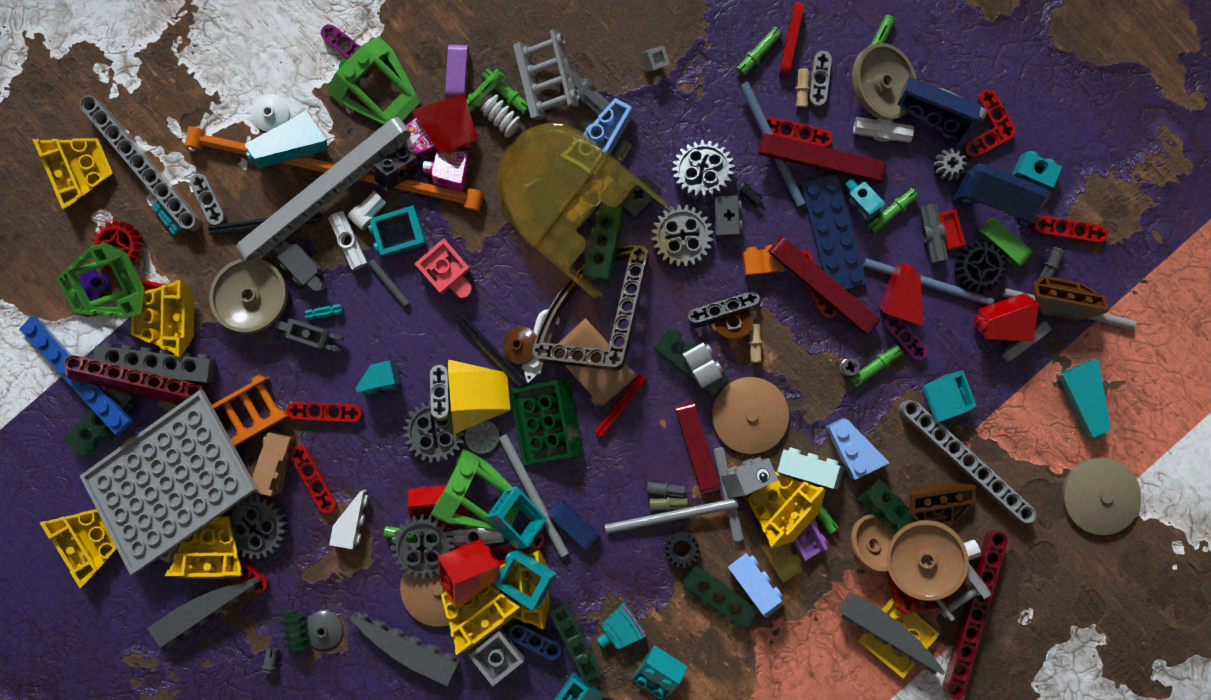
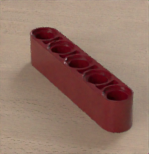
M691 400L675 405L676 414L701 495L720 491V485L694 401Z

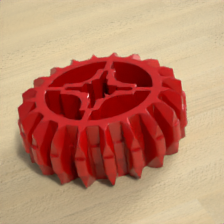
M114 220L112 224L105 222V227L99 226L100 233L93 232L97 237L90 240L95 245L105 242L109 245L119 244L124 248L119 247L117 249L125 253L128 252L127 255L133 267L136 266L135 260H141L138 255L139 253H144L143 250H140V247L145 246V244L139 242L143 239V236L138 235L139 230L134 228L132 224H127L125 221H120L119 223V221ZM125 235H127L130 240V246L126 242L127 237H125ZM110 265L102 267L104 269L108 268L109 271L113 272Z

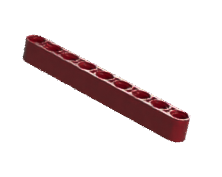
M997 530L986 532L980 550L981 556L978 557L975 572L981 579L983 574L988 572L989 577L983 582L991 591V595L985 599L982 597L979 600L976 595L965 603L942 684L943 691L955 700L961 699L965 694L1008 543L1007 536ZM995 535H998L999 541L994 544L993 538ZM993 553V561L988 562V556ZM977 609L978 615L972 618V612ZM970 628H972V629H973L972 635L967 637V636H966L967 630L970 629ZM964 647H967V653L965 655H961V650ZM962 666V671L956 674V668ZM957 685L956 691L950 692L951 686Z

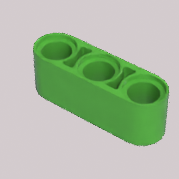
M990 217L978 231L979 236L983 240L987 241L989 245L995 244L994 249L1000 248L999 254H1004V258L1017 268H1020L1033 254V251L993 217Z

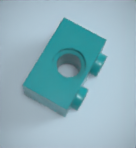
M1033 151L1020 155L1012 175L1048 190L1052 189L1062 166L1057 165V162L1052 159L1039 157L1040 155ZM1035 165L1040 168V174L1035 171Z

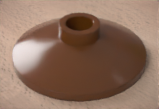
M729 307L730 310H735V309L738 308V307ZM750 313L742 314L716 322L715 328L718 334L726 339H740L752 330L753 318Z
M523 326L513 328L508 332L503 342V351L510 362L522 365L534 358L532 349L537 336L535 332ZM519 341L520 345L516 348V344Z

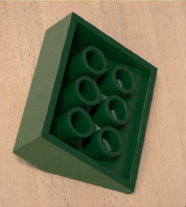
M569 378L509 390L523 465L583 454Z

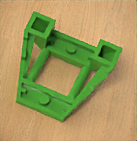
M379 36L363 44L336 71L326 89L341 105L383 125L395 117H399L404 121L412 113V110L421 104L393 49ZM386 57L399 77L383 62ZM373 64L402 91L398 98L384 112L355 84ZM353 92L370 110L348 98V96Z
M105 242L86 249L71 266L67 267L56 278L74 313L87 315L103 314L105 317L118 316L119 318L126 319L137 316L142 312L144 286L127 253ZM92 258L95 261L93 263L82 266ZM110 265L123 290L90 301L77 276ZM114 301L118 305V307H99Z
M463 448L455 464L456 467L430 515L447 524L465 525V527L469 528L476 527L500 533L486 518L488 513L466 499L464 495L474 474L502 493L506 489L512 488V486L490 464ZM461 504L484 521L455 514V511ZM515 504L512 505L504 517V520L511 527L519 511Z

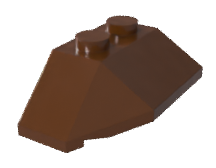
M1044 275L1032 283L1035 300L1039 303L1043 315L1081 321L1109 311L1106 296L1102 293L1098 294L1092 288L1080 282Z
M938 483L914 487L910 493L909 514L915 521L932 520L945 525L954 524L969 508L975 505L976 485Z

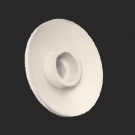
M267 94L254 102L251 109V117L259 129L268 132L288 121L289 107L281 97ZM267 109H271V113L269 115H266L265 113Z

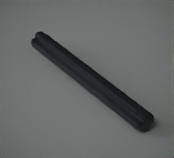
M460 315L456 319V323L520 388L527 383V380L464 315Z

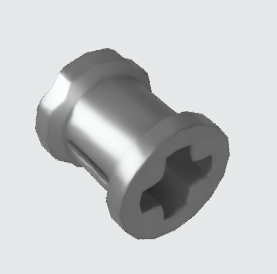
M853 358L844 359L839 365L840 372L846 376L855 375L860 369L859 362ZM848 364L853 365V368L846 370Z

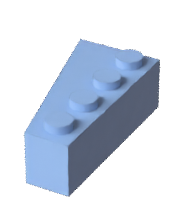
M615 98L598 116L597 120L586 128V131L580 138H577L572 143V146L561 155L562 159L597 179L634 115L633 108Z

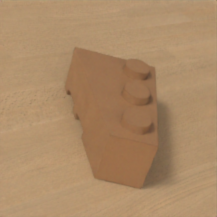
M268 432L264 436L263 448L252 476L258 488L254 492L268 496L282 492L295 437L276 432Z

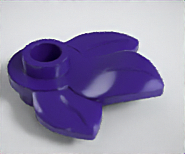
M96 270L80 275L79 281L90 301L99 299L101 293L109 287L108 277L97 273ZM99 280H102V286L98 285Z

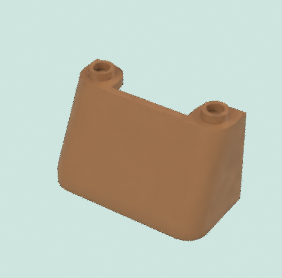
M586 318L558 343L606 350L609 347L606 340ZM558 351L555 357L558 359L562 358L565 351ZM581 352L574 355V360L576 361L583 358V353ZM595 355L592 358V362H600L602 355ZM617 356L615 360H612L613 364H615L616 361H620ZM626 363L618 371L565 365L592 395L589 399L596 407L599 404L603 407L637 377Z

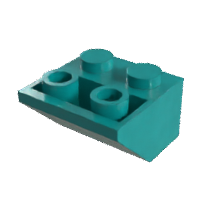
M386 361L370 365L357 385L356 392H362L363 395L378 393V389H382V391L397 389L396 385L401 384L397 362Z
M963 370L943 375L922 386L936 422L963 414L977 407Z
M654 645L646 654L631 681L652 693L656 698L665 700L680 684L687 666Z
M573 672L554 700H602L605 694Z

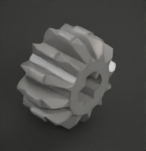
M949 148L948 151L944 149L941 151V155L935 157L937 162L933 163V166L938 167L935 171L936 174L942 173L940 179L947 177L948 181H951L953 178L957 180L960 178V174L965 173L963 167H966L968 163L962 162L966 156L960 157V150L954 153L953 148ZM950 161V164H953V167L950 168L951 165L948 166L947 162Z

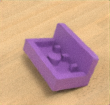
M815 519L793 541L802 561L808 560L821 551L828 550L827 541L817 529L818 525Z

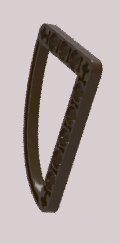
M641 245L618 247L597 256L578 270L563 286L550 305L537 333L532 349L533 356L539 362L612 371L621 370L626 363L649 262L647 249ZM642 252L643 255L640 256V263H638V258L636 255H640V253ZM629 258L608 350L547 343L561 310L578 287L602 267L612 262ZM634 269L641 270L638 276L631 275ZM630 286L637 287L634 293L630 294L627 292ZM625 304H633V308L631 310H623ZM628 321L629 325L627 328L621 329L619 328L620 323ZM622 338L625 340L623 346H615V342L618 339ZM544 349L547 353H542L540 356L538 352H542ZM558 351H565L562 358L558 359L555 357ZM576 353H583V358L581 360H574V355ZM595 355H602L600 362H592V358ZM617 356L620 361H616V363L613 364L612 360H615Z

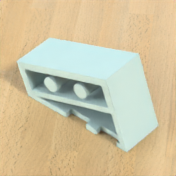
M791 447L789 451L783 449L777 472L833 489H839L845 468L838 465L839 461L827 458L825 462L819 460L820 456L808 453V456L801 455V450Z

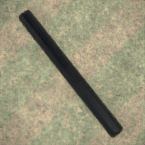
M321 212L316 213L304 224L322 222ZM268 218L209 225L208 232L211 236L253 231Z

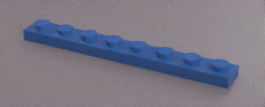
M32 315L19 328L115 435H120L133 422L102 387L74 381L66 377L64 360L72 354L36 316Z

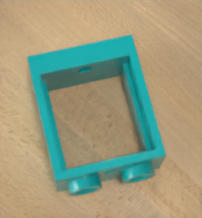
M414 205L369 219L371 223L368 225L369 231L376 239L374 243L375 251L377 254L380 253L382 257L427 244L417 208ZM408 214L416 240L385 249L378 223Z
M517 486L506 489L486 516L491 524L516 549L528 548L534 542L533 538L543 529V524L547 519ZM513 504L530 520L521 535L504 520L505 515Z
M520 549L509 552L504 560L506 562L505 566L498 571V579L494 586L533 611L540 607L557 573ZM516 561L542 577L531 598L505 581Z

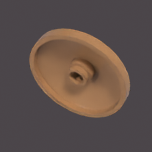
M745 377L732 381L719 392L712 408V422L718 437L725 445L741 453L756 454L769 450L784 436L789 422V409L785 397L775 385L761 378Z
M920 520L909 523L893 536L887 551L889 574L898 588L916 599L932 601L951 595L962 585L968 572V553L962 539L953 529L943 523L932 520Z
M422 552V563H425L424 552ZM434 552L428 554L431 559L438 558V555ZM406 568L401 578L400 592L407 611L416 620L426 625L437 627L449 625L441 594L445 590L439 581V575L433 571V577L426 573L423 579L421 573H418V576L414 578V572L407 575L408 569Z

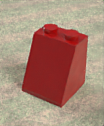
M464 94L412 110L414 116L439 152L447 150L448 153L459 151V146L461 148L469 147L472 145V141L478 139Z
M902 263L901 266L896 264L879 307L886 314L922 326L921 275L916 272V268L909 264Z
M1022 293L978 309L977 315L974 316V326L986 339L1033 342L1039 303L1028 294Z
M481 539L438 556L439 581L455 609L460 608L498 579L500 565L497 559H493L488 545L485 546Z

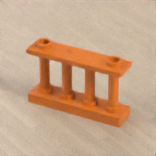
M255 376L250 380V384L212 405L215 411L224 407L237 431L235 432L236 436L231 438L234 447L239 446L289 417L287 409L280 410V408L276 407L263 384L270 380L269 376ZM256 387L270 410V417L266 419L260 418L247 392ZM239 397L254 421L252 423L253 426L248 429L243 427L230 403Z

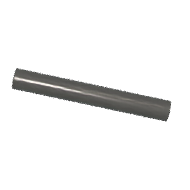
M374 259L370 260L368 265L402 306L406 307L410 303L378 263Z

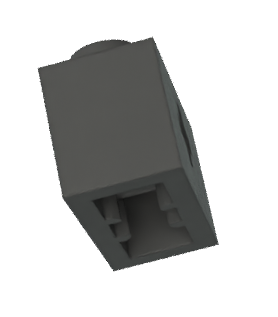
M738 196L714 197L715 237L738 236L740 231L743 230L742 220H739L742 204L741 201H738ZM727 212H729L730 216H733L730 221H727V218L724 217Z

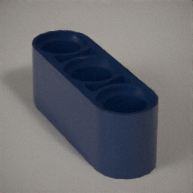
M562 499L548 512V515L586 551H589L601 539V536Z
M516 621L512 624L509 636L514 642L549 660L559 658L562 650L560 641L522 621ZM520 627L524 633L518 636L514 633L513 629ZM533 636H537L541 642L535 645L530 639ZM550 645H555L558 648V651L556 653H550L548 651V647Z

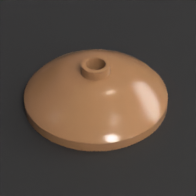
M877 514L866 515L854 524L851 532V544L856 557L865 567L876 572L888 571V547L893 536L899 531L889 519Z

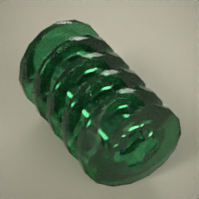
M294 608L278 614V617H284V620L279 622V624L286 625L281 632L287 633L286 636L282 637V640H288V643L283 645V647L289 648V651H297L309 647V644L304 642L308 639L307 635H301L306 632V628L301 627L305 624V621L300 619L304 616V613L298 612L302 608Z

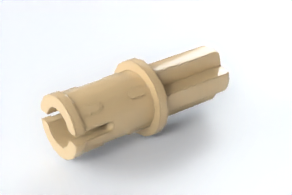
M806 68L798 70V85L795 87V90H797L795 107L799 108L808 107L810 87H808L809 70Z
M753 324L752 330L749 332L748 345H750L751 362L759 363L762 361L761 344H763V341H761L760 324Z

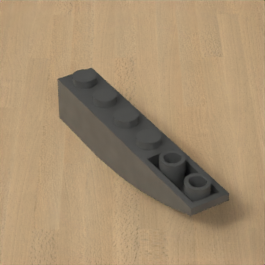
M259 577L243 580L204 593L176 608L147 629L159 648L166 644L169 647L179 641L177 638L179 635L183 634V636H186L195 630L193 626L197 623L201 626L210 620L208 616L212 613L217 615L225 610L224 605L228 602L232 605L240 600V594L243 592L248 594L257 588L255 584L261 580Z
M851 591L848 592L838 609L843 614L841 616L842 619L850 624L853 621L858 623L860 630L867 634L870 631L876 634L875 639L883 644L886 641L893 645L891 648L896 652L902 654L904 651L909 654L908 659L918 665L920 662L927 665L925 669L934 675L937 672L944 675L945 671L933 655L903 625Z
M359 611L351 615L350 620L381 650L408 668L448 686L459 663L455 655L448 652L446 654L438 651V647L432 644L425 645L421 643V639L415 636L408 637L398 628L391 629L381 620L374 621L364 612Z

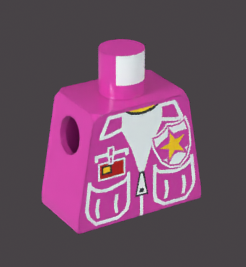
M415 117L406 125L411 132L410 138L395 151L404 146L418 158L438 149Z
M447 151L437 152L434 162L424 161L423 173H431L435 185L464 192L470 161L468 151H456L453 153H448Z

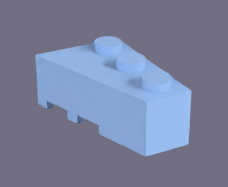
M842 418L825 426L851 479L856 480L890 463L847 419Z
M746 553L728 566V568L764 617L767 618L784 605L780 599L783 595L777 587L774 589L769 584L771 579L767 573L759 571L757 566L760 564L753 555L749 557Z

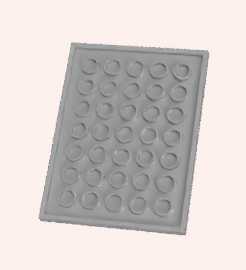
M202 390L193 394L80 475L130 575H136L258 489L205 392Z

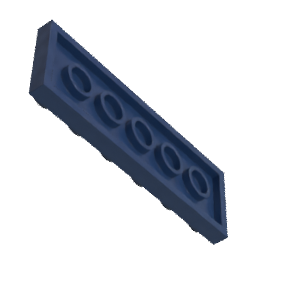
M838 174L800 183L822 270L844 289L867 284Z

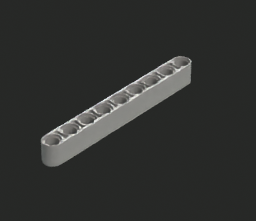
M92 96L83 97L80 101L82 111L175 221L184 229L197 231L202 224L200 217L113 114L98 99ZM95 103L94 108L90 110V106ZM107 117V122L102 125L103 119ZM119 131L118 138L114 139L115 133ZM131 146V151L126 153L127 148ZM141 160H144L143 166L139 168V162ZM156 174V180L151 182L152 175ZM168 189L167 196L163 197V191ZM180 203V209L175 211L176 204ZM192 217L193 223L188 226L187 220Z
M907 400L900 404V414L1011 516L1024 523H1031L1035 520V509L940 422H936L934 417L918 402ZM908 404H911L914 408L911 414L906 412ZM923 417H926L928 421L925 427H922L920 423ZM937 430H940L942 433V437L939 440L935 438ZM952 443L956 445L954 453L949 451V446ZM966 456L970 458L968 466H965L963 462ZM983 469L984 477L979 479L978 472ZM997 482L999 488L994 492L992 486ZM1009 496H1012L1013 502L1012 504L1008 505L1007 498ZM1026 509L1027 515L1025 518H1022L1021 512Z

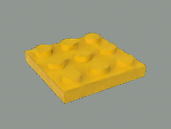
M893 596L882 608L885 613L912 633L926 649L940 635L939 632L916 613H899L895 608ZM871 631L868 634L863 632L857 640L904 679L916 664L908 659L910 655L904 651L902 654L896 652L891 648L893 645L887 641L885 644L875 639L876 634Z

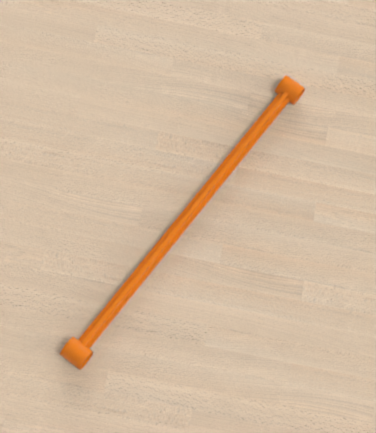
M188 127L184 144L187 147L202 150V147L206 146L246 155L245 153L248 152L245 143L206 135V131L203 129ZM308 157L280 162L323 173L335 165V163ZM371 171L359 179V181L379 185L374 181V172ZM407 179L394 187L399 190L464 204L463 208L480 212L484 192L475 189H467L465 193Z

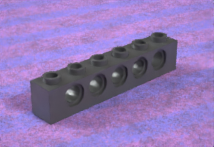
M111 343L95 346L93 356L94 360L176 379L213 383L216 360L210 359V355L198 354V357L195 358L190 357L191 353L184 352L181 357L171 355L172 352L168 350H160L159 353H154L152 348L141 347L140 351L134 350V346L122 345L121 348H115V344ZM116 353H118L119 355L118 362H115L114 356ZM137 355L138 363L135 365L133 358ZM153 358H156L158 361L155 367L152 365ZM173 360H175L177 363V366L174 370L171 368V362ZM192 362H194L196 365V368L193 372L190 370V364Z

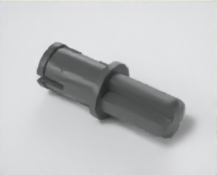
M1053 247L1047 262H1044L1045 267L1039 278L1044 275L1053 276L1055 270L1059 269L1058 265L1065 251Z
M648 481L647 494L683 498L685 496V487L670 485L667 482L662 484Z

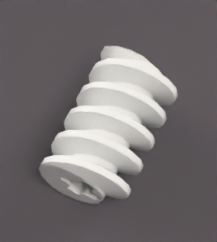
M495 95L482 106L481 111H483L484 116H488L490 122L494 121L493 125L499 127L500 132H505L504 136L506 138H509L520 128L521 123L518 124L520 117L518 116L513 119L512 117L515 112L507 113L509 106L502 108L504 101L501 100L497 103L498 95Z

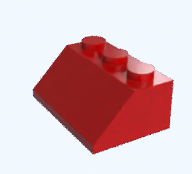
M446 485L408 489L407 507L411 521L413 516L420 520L422 514L425 520H428ZM467 489L464 497L469 500V493ZM460 504L455 514L471 518V511ZM432 516V521L434 522L437 518ZM441 520L438 522L439 525L445 523ZM446 523V525H445L444 528L458 527V526H465V525H459V524L451 525V524H447V523Z

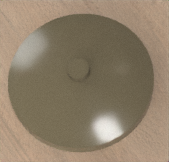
M877 43L867 47L857 56L852 71L853 86L860 103L870 114L882 120H894L908 113V111L897 104L901 90L908 77L917 79L909 59L898 48L890 44Z
M243 258L226 265L213 280L209 293L210 307L215 318L229 330L242 334L257 333L273 325L282 315L287 303V285L282 274L269 262L259 259L253 264H246Z
M1091 458L1080 462L1068 473L1062 487V504L1069 519L1080 529L1097 535H1110L1125 529L1135 519L1141 504V490L1135 475L1124 464L1113 459Z

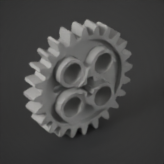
M678 205L676 211L672 206L670 207V213L664 210V218L661 216L657 217L660 223L654 222L653 225L657 230H652L651 233L655 234L656 237L651 238V241L657 242L653 248L660 249L657 255L664 254L663 261L669 258V265L676 261L677 267H679L680 262H683L684 267H687L688 261L694 265L695 258L699 262L702 260L700 254L703 256L707 255L704 249H711L707 242L713 241L712 238L708 237V235L713 234V231L708 230L711 223L705 224L708 217H700L702 211L696 214L695 207L689 211L688 205L685 206L684 210H681V206ZM692 221L695 223L696 228L689 230L686 228L685 223ZM667 224H675L677 230L669 232L666 228ZM680 232H683L684 235L699 233V236H686L684 240H681V237L665 239L666 236H678ZM695 240L698 243V247L696 249L689 248L688 241ZM676 242L679 245V249L671 251L669 243Z

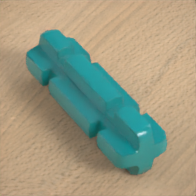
M156 201L152 205L153 210L159 213L158 216L166 227H170L168 229L173 235L180 233L182 227L176 223L159 201Z
M337 304L333 305V307L326 306L315 308V310H306L305 318L310 321L315 320V318L320 319L333 315H342L343 308L342 305Z

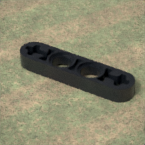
M747 292L695 308L688 313L689 324L694 328H700L755 311L760 307V296L756 292ZM731 304L738 305V308L735 310H730L728 307ZM712 310L720 311V313L715 316L710 314Z

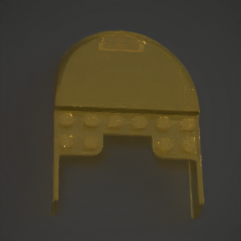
M540 124L518 135L505 150L497 171L496 181L499 201L511 224L533 248L540 251L588 294L597 299H602L604 295L571 268L586 247L585 239L576 229L597 202L601 200L609 207H618L636 185H639L665 208L671 211L674 209L671 204L588 135L566 124Z

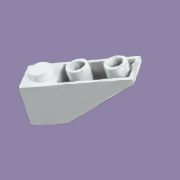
M367 490L359 492L333 525L329 545L354 549L356 545L360 544L361 533H359L360 526H363L365 520L363 508L367 506L369 496L366 495Z

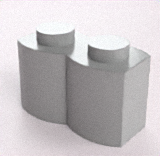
M704 343L682 354L700 388L721 378V372H723L719 362H714L711 357L713 355L712 349L708 344L705 345Z

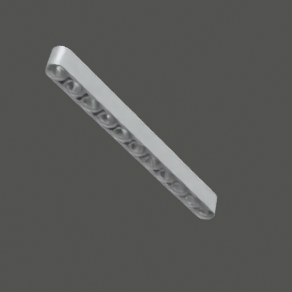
M399 117L389 120L239 241L236 249L246 264H253L374 168V164L390 155L410 138L411 132Z

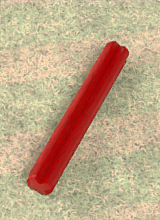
M642 373L637 375L597 427L595 433L599 437H604L647 381V377Z

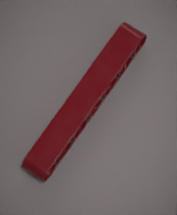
M773 134L761 135L758 154L761 156L874 183L884 182L887 163L884 161Z
M779 236L768 250V253L865 335L869 336L881 321L873 312L784 237Z
M71 355L64 360L65 374L68 379L166 402L181 404L191 397V394H195L199 390L203 391L202 387L194 382L86 357Z

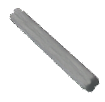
M715 448L713 451L724 500L734 499L735 497H729L721 478L722 475L727 473L726 470L728 469L724 448ZM737 508L729 509L727 514L733 540L735 542L741 541L744 537Z

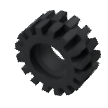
M677 531L675 534H671L664 545L667 559L676 567L685 568L688 565L691 566L693 562L697 561V557L700 554V547L696 538L685 531ZM685 542L689 545V553L686 556L681 557L675 553L674 548L677 543Z

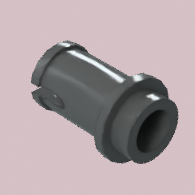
M268 647L265 649L264 664L261 665V668H263L262 672L274 673V670L277 669L275 664L279 649L273 648L272 656H270L271 648Z

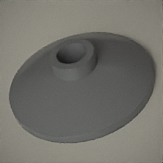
M323 610L313 613L307 619L304 626V635L307 642L314 648L321 650L335 646L343 633V626L339 617L330 611ZM319 628L324 629L325 633L323 635L319 633Z

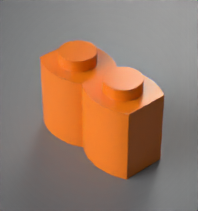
M772 245L765 246L764 250H758L757 247L746 248V251L742 253L744 276L784 271V266L768 253Z

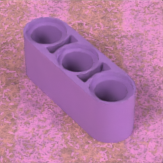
M448 45L446 99L463 94L466 98L469 61L468 45Z

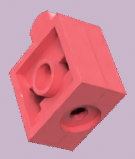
M444 238L415 263L439 293L444 294L451 289L457 297L462 299L471 295L472 285L464 277L471 271V268Z

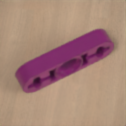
M327 24L321 29V36L324 41L347 59L353 55L352 52L354 50L356 52L361 47L334 25ZM327 31H329V32H332V31H333V34H334L338 39L335 41V39L332 38L331 36L328 37V35L326 34ZM343 41H349L350 47L347 50L340 49V44Z
M887 315L884 318V328L910 358L922 360L927 356V347L903 319L892 315ZM889 319H896V326L898 328L903 326V329L895 333L894 331H897L898 329L895 326H889ZM904 331L910 334V340L907 343L903 342L900 338L901 333ZM914 340L916 341V343L913 344L915 348L922 349L920 351V353L922 354L921 356L914 355L915 349L912 346L909 348L907 347L908 345L912 344Z

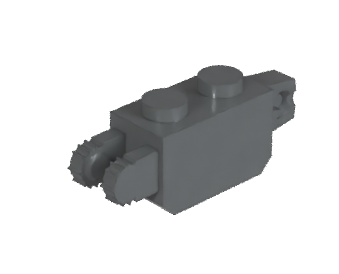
M283 240L274 247L278 253L277 258L281 261L279 265L286 272L290 271L294 275L292 279L299 286L301 284L307 287L310 286L313 288L312 290L319 293L325 290L326 285L319 277L322 274V268L301 246L289 244L286 240Z
M288 319L287 323L277 320L275 328L284 330L283 335L286 338L320 349L340 352V348L329 345L330 338H334L337 341L344 340L343 336L333 334L332 331L295 319Z

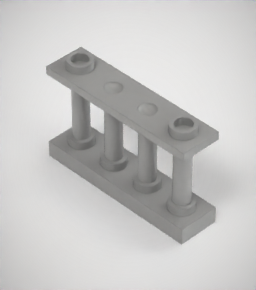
M554 29L550 30L552 39L532 47L521 42L513 44L530 117L536 120L546 118V109L566 102L569 106L579 107V94L574 87L564 46L566 43L565 38L561 32ZM554 47L556 58L533 65L531 59L533 54ZM558 65L561 76L540 84L537 83L536 75L538 72ZM563 84L565 95L542 102L541 91Z
M970 564L968 565L965 580L969 578L972 582L971 589L948 605L943 599L936 600L940 605L939 611L945 618L949 617L951 621L955 619L952 611L976 595H982L984 599L991 595L989 588Z

